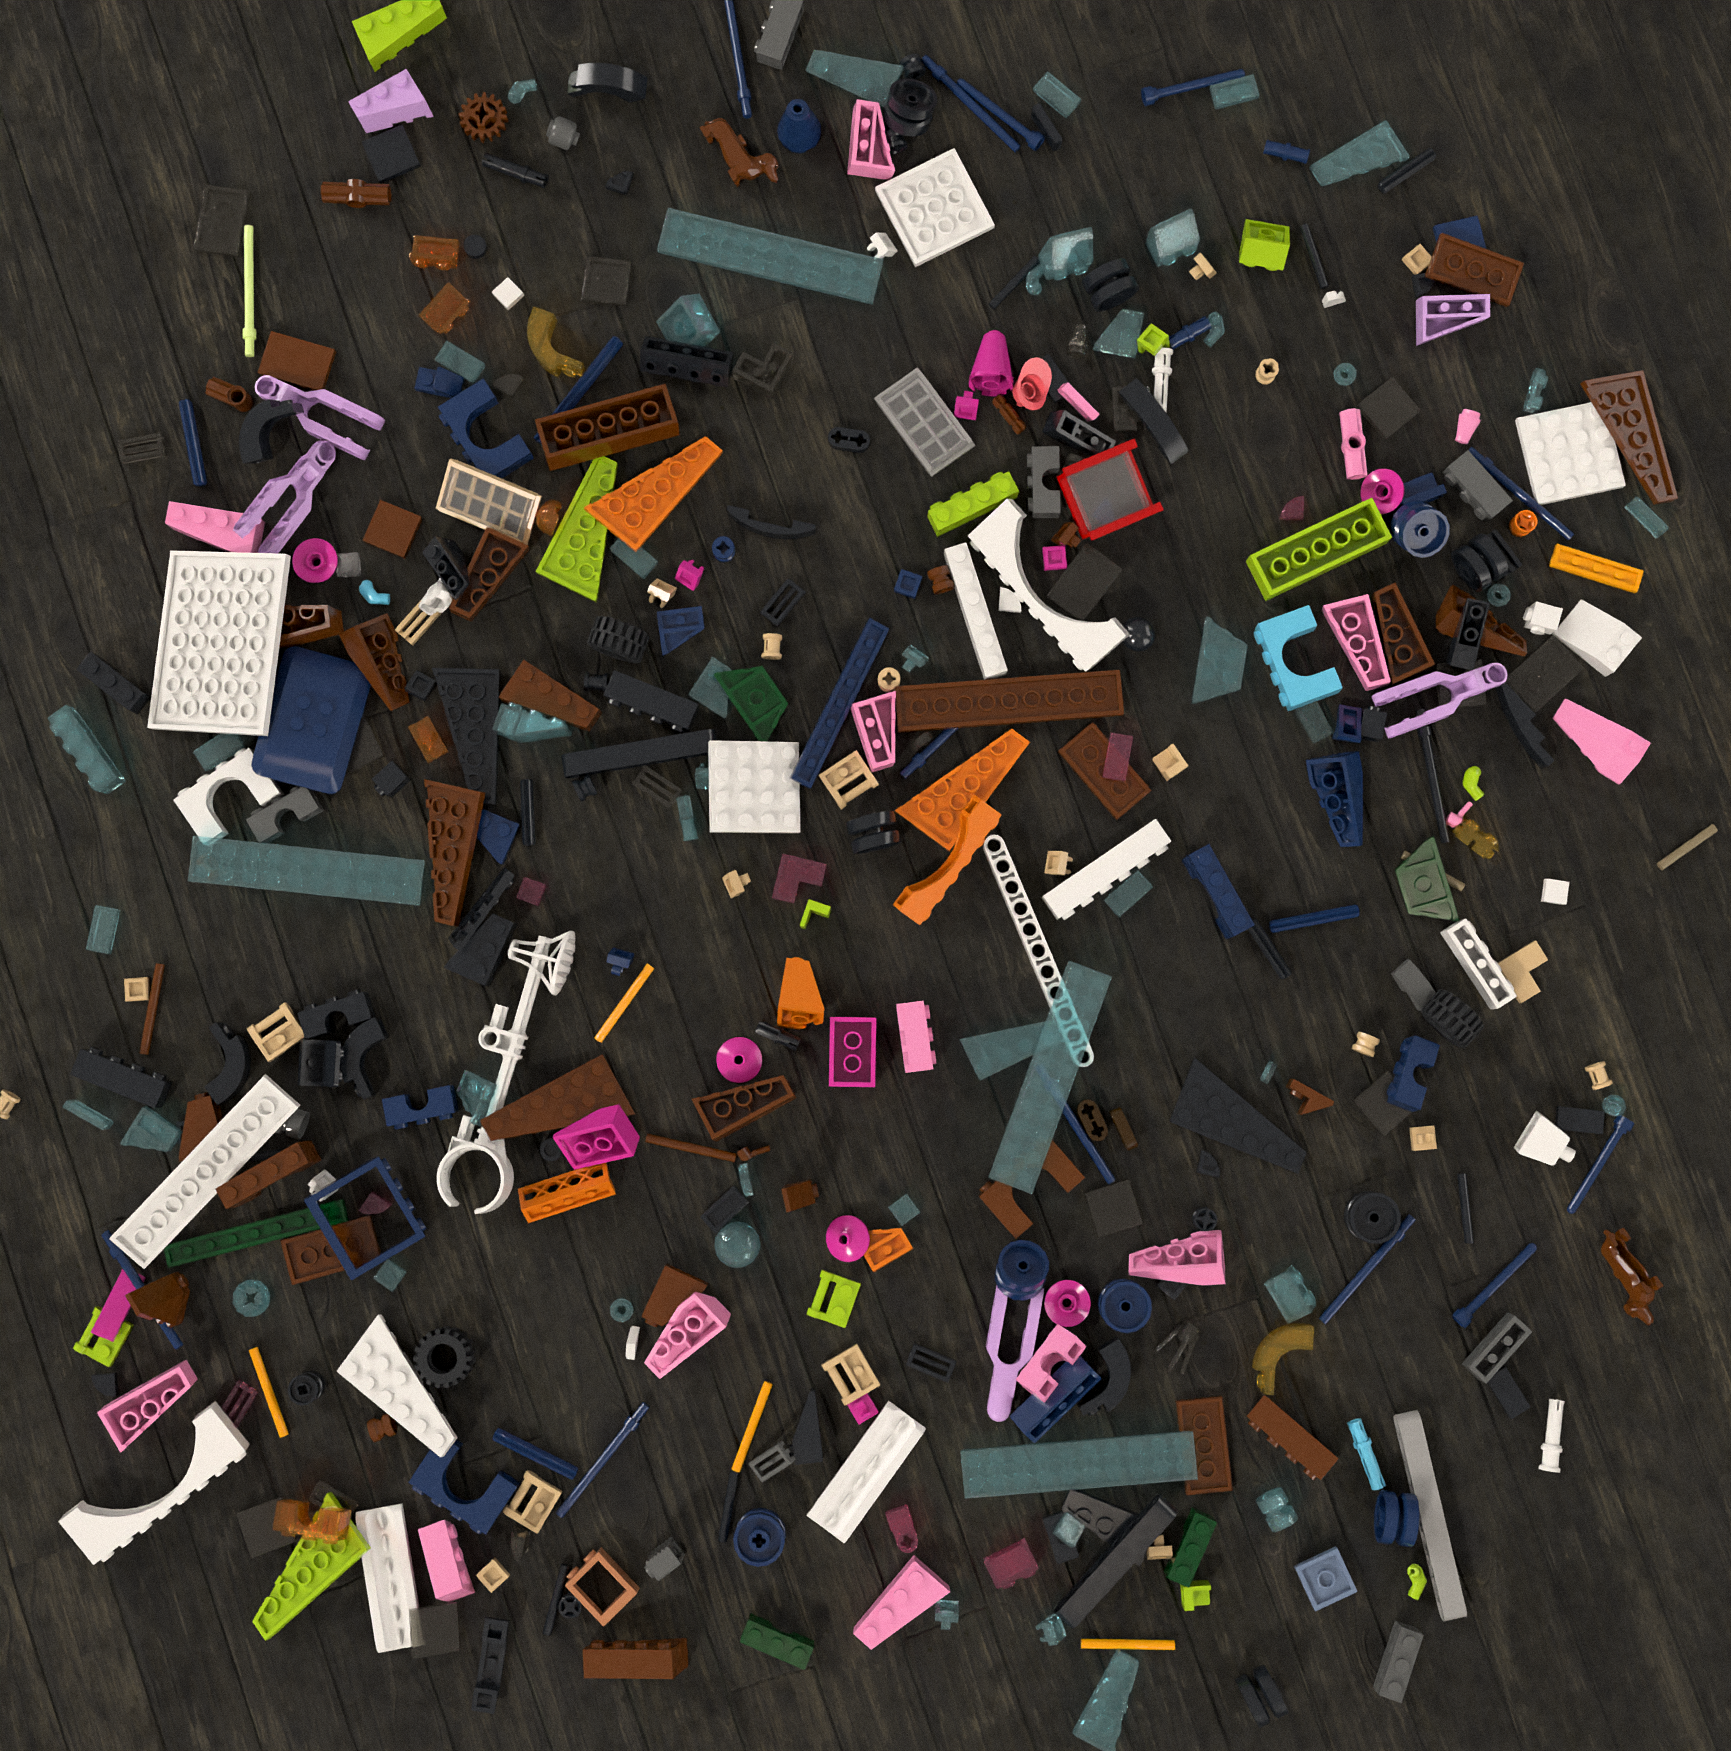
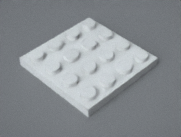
M955 148L875 187V191L915 267L995 227Z
M1592 403L1519 417L1515 420L1533 497L1538 504L1558 502L1626 486L1615 440Z
M711 740L708 742L710 832L800 833L799 783L790 779L799 760V742Z

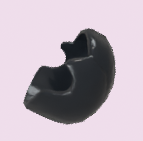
M1134 617L1129 618L1122 624L1130 634L1123 640L1124 645L1128 649L1139 652L1145 651L1153 645L1156 637L1155 630L1147 619Z

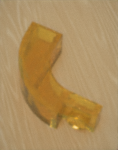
M533 306L527 325V337L536 360L547 372L556 377H559L561 370L568 376L575 377L577 375L581 377L585 372L583 362L556 352L551 346V337L557 324L555 314Z
M1304 1323L1287 1324L1276 1328L1261 1341L1255 1352L1252 1368L1261 1371V1374L1257 1376V1387L1261 1388V1392L1264 1395H1274L1275 1367L1277 1361L1284 1353L1294 1349L1313 1350L1314 1326Z

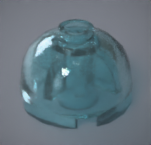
M737 1221L728 1223L720 1229L715 1238L714 1248L717 1257L723 1264L732 1268H742L755 1260L759 1254L761 1244L759 1235L754 1228L747 1223Z

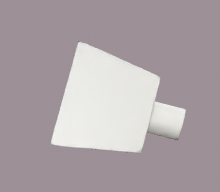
M1538 1111L1534 1113L1514 1146V1149L1519 1154L1549 1165H1555L1558 1158L1569 1163L1576 1153L1575 1150L1567 1146L1570 1137Z

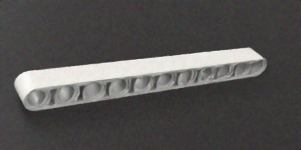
M990 835L983 844L984 853L1069 1055L1075 1065L1079 1067L1089 1066L1094 1059L1093 1051L1005 842L998 835ZM996 840L1000 844V849L996 852L990 851L987 846L988 842ZM999 861H1005L1008 864L1009 869L1007 872L1001 873L997 870L996 865ZM1014 882L1018 888L1017 892L1014 894L1008 893L1005 889L1006 883ZM1016 903H1023L1026 906V913L1018 915L1014 911V905ZM1025 924H1032L1035 927L1033 936L1024 934L1023 926ZM1034 945H1041L1043 947L1044 954L1042 957L1033 955L1032 947ZM1043 966H1050L1052 968L1053 975L1050 978H1044L1041 975V968ZM1052 987L1061 989L1062 995L1057 1000L1050 996ZM1061 1008H1067L1071 1013L1067 1021H1063L1059 1017ZM1071 1029H1076L1079 1032L1080 1036L1076 1042L1068 1039V1032ZM1080 1050H1085L1088 1053L1089 1057L1085 1063H1080L1077 1060L1076 1056Z

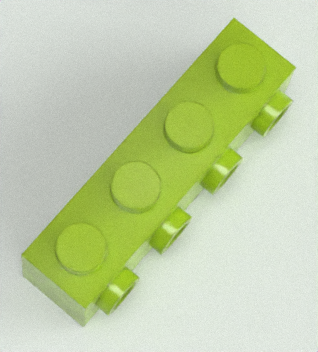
M1008 471L1004 474L1003 472H998L990 477V481L984 484L982 481L970 487L971 490L965 493L962 491L957 492L950 497L951 500L945 503L939 501L930 506L928 519L937 537L998 508L1006 499H1016L1019 490L1010 472Z

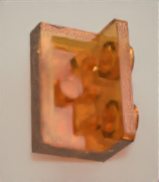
M414 235L412 252H409V259L412 264L419 268L436 266L441 270L457 269L460 242L457 239Z
M447 282L418 316L437 334H442L443 332L447 334L455 325L453 323L454 319L457 316L461 318L469 310L467 305L471 301L462 296Z

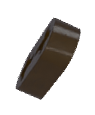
M1087 1099L1079 1102L1077 1114L1089 1138L1094 1141L1105 1139L1108 1129L1096 1103ZM1085 1103L1088 1106H1093V1110H1091L1092 1119H1089L1086 1113L1082 1114L1081 1112L1084 1109L1083 1105ZM1095 1121L1098 1127H1103L1100 1137L1096 1134H1091V1131L1094 1130L1091 1122Z
M1118 1107L1109 1111L1126 1150L1130 1151L1138 1147V1143L1122 1109Z

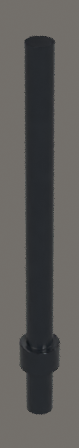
M1425 709L1416 710V715L1423 714ZM1425 725L1417 728L1418 738H1421L1440 842L1443 844L1450 842L1430 739L1432 735L1431 726Z

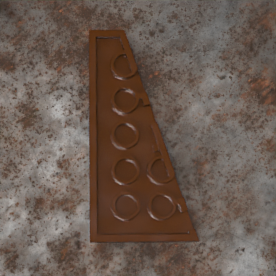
M1644 371L1590 379L1580 383L1653 505L1678 499Z
M424 779V785L428 791L426 808H429L430 821L427 823L430 858H433L431 879H434L435 892L433 893L435 922L459 926L485 792Z
M602 1054L488 1115L479 1122L489 1140L496 1141L566 1128L598 1109L618 1104L626 1116H633L635 1113Z

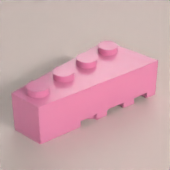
M169 501L165 524L173 530L225 552L258 553L265 522L260 519V524H256L252 531L242 539L233 531V528L243 513Z
M1369 595L1323 605L1322 612L1365 691L1388 686L1391 681Z
M187 1360L106 1404L97 1412L120 1452L132 1443L198 1380Z
M913 1555L854 1626L853 1634L872 1650L950 1593V1587Z

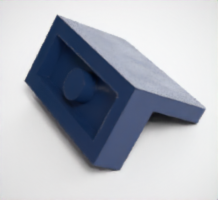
M1433 473L1423 475L1403 483L1404 497L1397 508L1399 509L1401 506L1412 501L1432 502L1442 498L1447 491L1444 484L1437 485Z

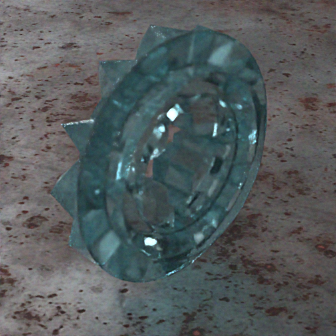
M246 1280L240 1283L233 1292L232 1303L235 1305L236 1312L241 1313L244 1317H255L262 1314L270 1302L268 1288L258 1280ZM258 1292L254 1297L255 1304L252 1302L244 1304L247 1300L246 1293L251 1295Z

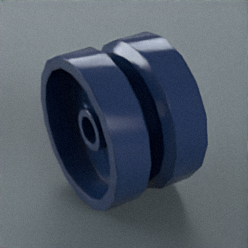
M1412 501L1401 506L1394 514L1390 524V533L1394 542L1413 556L1421 558L1429 557L1439 552L1449 537L1450 525L1446 516L1422 501Z
M1018 1240L1010 1242L1002 1249L996 1265L995 1281L998 1289L1005 1296L1013 1300L1024 1301L1038 1295L1045 1284L1049 1271V1260L1046 1252L1039 1245L1031 1241Z
M1125 1278L1112 1280L1104 1286L1098 1298L1100 1315L1107 1325L1116 1331L1123 1333L1136 1332L1144 1327L1150 1318L1152 1311L1151 1299L1146 1290L1133 1280ZM1124 1302H1128L1127 1304L1129 1305L1126 1310L1121 1308Z
M1381 1490L1377 1496L1374 1512L1376 1541L1382 1544H1392L1396 1540L1399 1546H1414L1419 1529V1502L1417 1496L1411 1493H1401L1397 1497L1393 1491Z
M757 1508L748 1511L741 1517L737 1523L733 1538L734 1549L740 1559L756 1567L767 1566L777 1560L783 1551L786 1538L785 1525L780 1516L772 1510ZM757 1534H762L763 1539H758Z

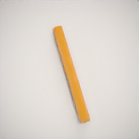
M648 963L645 965L594 1037L597 1041L603 1042L654 970Z
M255 1347L250 1349L249 1353L279 1437L281 1438L289 1433L259 1349Z
M764 1381L731 1468L733 1471L740 1472L773 1385L768 1381Z
M1081 1639V1649L1175 1650V1640Z

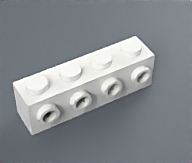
M1462 919L1440 932L1490 1009H1498L1517 997L1514 993V987L1509 980L1505 979L1501 973V967L1492 959L1488 953V947L1478 938L1476 929L1470 921Z

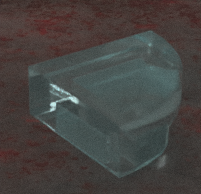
M747 1163L741 1164L738 1168L743 1193L746 1197L752 1196L753 1189Z

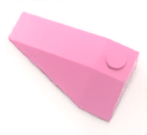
M1566 698L1553 716L1555 722L1567 736L1573 739L1580 747V751L1592 761L1596 770L1618 785L1622 783L1640 762L1651 744L1631 730Z
M1221 1230L1198 1231L1192 1233L1189 1238L1180 1241L1177 1238L1171 1240V1244L1162 1247L1152 1246L1129 1254V1275L1196 1285L1225 1284V1261Z
M698 1292L693 1293L677 1307L644 1363L661 1379L726 1328L731 1313L715 1297Z

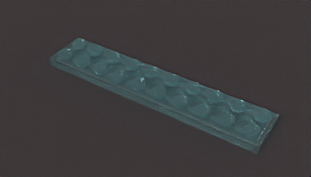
M672 208L667 210L657 252L872 305L884 263L883 259Z
M193 836L188 881L420 906L425 860Z
M1072 961L1067 962L988 1178L1030 1194L1033 1193L1112 976Z
M1193 1431L961 1450L965 1499L1198 1479Z

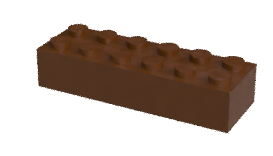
M666 384L535 419L538 435L550 471L680 435L678 420Z

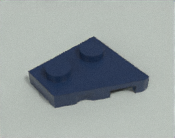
M702 606L657 612L662 655H667L705 629Z
M482 809L477 838L496 861L503 865L520 825Z

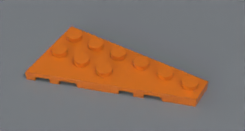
M705 436L683 449L677 455L667 458L653 469L650 468L626 482L610 494L607 493L593 504L590 503L585 506L584 510L633 551L637 552L721 456L723 450Z
M1013 729L1009 730L894 812L947 851H950L958 838L960 813L970 799L975 795L986 803L1030 742Z

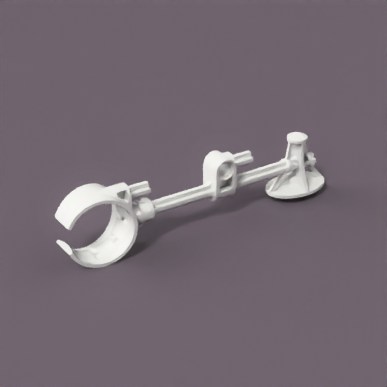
M568 931L553 939L539 936L536 942L514 939L510 943L508 958L528 966L529 971L511 1030H503L509 1008L496 1004L490 1025H485L479 1034L478 1040L484 1049L501 1053L503 1056L486 1117L503 1108L516 1062L523 1058L520 1054L522 1049L525 1050L526 1047L523 1045L524 1040H528L525 1031L540 979L543 980L552 995H557L567 980L566 976L570 972V964L573 963V953L575 952L574 931ZM562 939V941L558 944V946L549 956L548 952L550 945ZM519 944L536 946L535 951L529 952L518 949ZM559 950L557 959L553 958L554 955H555V954L557 953V951ZM517 952L532 956L531 964L517 958ZM547 961L550 983L542 973ZM552 962L555 963V967H554V971H553V976H552ZM495 1033L497 1041L495 1044L490 1045L488 1041L489 1036ZM463 1115L457 1137L452 1136L448 1152L439 1165L437 1186L446 1204L450 1207L458 1206L460 1203L454 1198L449 1183L454 1163L467 1151L481 1150L487 1152L496 1161L501 1175L500 1189L495 1199L488 1205L474 1210L475 1214L487 1213L498 1208L508 1198L513 1187L514 1172L511 1162L506 1155L504 1139L490 1141L481 1126V1129L477 1130L479 1133L478 1139L475 1138L474 1141H471L476 1118Z

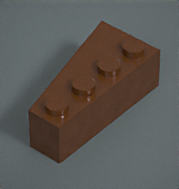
M486 527L467 568L470 584L457 600L453 599L449 607L450 612L472 622L529 552V546Z
M1396 583L1374 592L1372 601L1382 650L1391 681L1389 685L1392 686L1431 668L1435 663Z
M285 605L279 650L344 633L341 611L329 605Z
M525 660L522 661L498 697L505 703L533 711L589 732L602 714L600 709Z
M782 1075L704 1097H697L692 1099L712 1140L717 1142L797 1097L787 1078Z
M687 1638L639 1641L616 1640L606 1643L604 1640H594L583 1649L584 1678L674 1679L688 1667Z

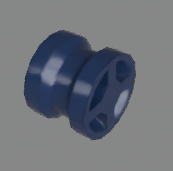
M724 536L715 539L712 544L714 557L720 562L732 560L735 556V547L732 540Z

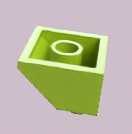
M1245 219L1239 263H1243L1248 267H1265L1270 271L1283 270L1290 247L1289 227Z

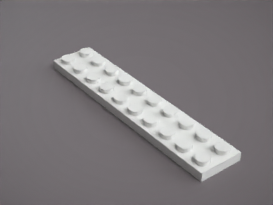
M265 1074L109 1239L145 1269L217 1193L215 1188L228 1182L298 1109L300 1104Z

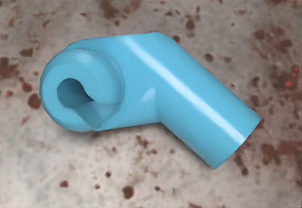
M362 581L359 586V592L368 603L390 604V594L377 593L371 581Z

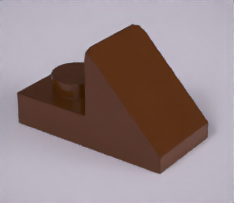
M1289 1079L1286 1085L1291 1090L1290 1094L1300 1100L1305 1097L1297 1113L1299 1115L1330 1107L1334 1104L1333 1100L1295 1079Z

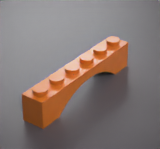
M973 795L960 813L958 838L947 860L926 879L906 886L893 903V906L919 925L926 921L935 904L943 899L947 888L957 880L961 869L969 864L975 850L983 845L987 834L998 825L1001 814Z

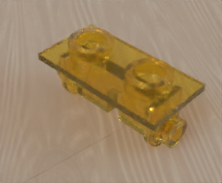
M1463 817L1461 821L1462 827L1458 824L1453 829L1455 837L1467 846L1472 840H1475L1476 843L1471 849L1483 859L1486 857L1489 860L1494 855L1493 849L1497 852L1499 851L1498 840L1490 833L1485 835L1480 831V826L1472 819L1467 821Z

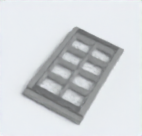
M918 367L874 398L931 477L975 447L972 439Z

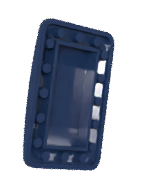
M293 646L285 650L275 679L268 736L258 737L252 758L251 767L255 774L326 794H335L340 791L371 688V684L354 662L301 647Z

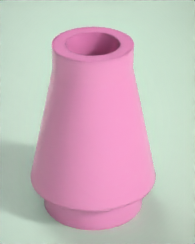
M1463 409L1462 414H1459L1456 442L1468 444L1481 421L1479 419L1480 413Z

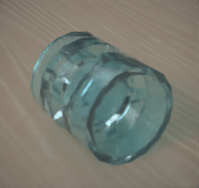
M1282 1487L1269 1490L1256 1499L1262 1514H1267L1265 1520L1272 1532L1283 1530L1298 1520L1292 1505H1287L1289 1499Z

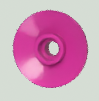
M1378 469L1371 472L1361 486L1362 502L1373 498L1380 514L1394 511L1404 497V484L1401 477L1389 469ZM1385 488L1388 489V494L1386 496L1383 495V490Z
M313 538L302 542L296 548L292 564L296 574L301 579L309 583H320L326 581L334 574L338 564V557L331 544L325 540ZM316 559L321 560L319 566H314V561Z
M744 1037L731 1038L723 1043L717 1053V1067L727 1080L736 1083L747 1082L753 1079L760 1071L762 1054L759 1047L750 1039ZM738 1055L743 1057L741 1064L735 1063V1057Z
M850 1215L840 1216L829 1225L826 1233V1243L829 1251L835 1258L844 1262H852L860 1259L868 1250L870 1242L869 1231L859 1218ZM843 1235L847 1237L846 1244L842 1241Z
M1062 1280L1053 1284L1048 1289L1044 1300V1307L1048 1317L1054 1323L1064 1327L1076 1326L1084 1321L1091 1306L1087 1290L1080 1283L1073 1280ZM1065 1298L1071 1300V1304L1068 1307L1062 1304Z

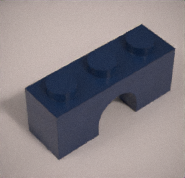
M1415 1035L1406 1038L1400 1046L1402 1054L1393 1070L1395 1077L1387 1089V1095L1389 1096L1387 1103L1411 1112L1421 1110L1427 1088L1415 1082L1413 1070L1416 1066L1423 1069L1433 1067L1440 1047L1439 1044Z
M454 1085L427 1090L428 1103L422 1110L412 1106L409 1094L382 1099L386 1125H394V1130L408 1127V1122L416 1121L417 1125L430 1123V1118L439 1116V1120L453 1118V1113L459 1112Z

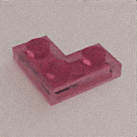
M782 854L772 899L794 904L799 882L822 887L827 864Z

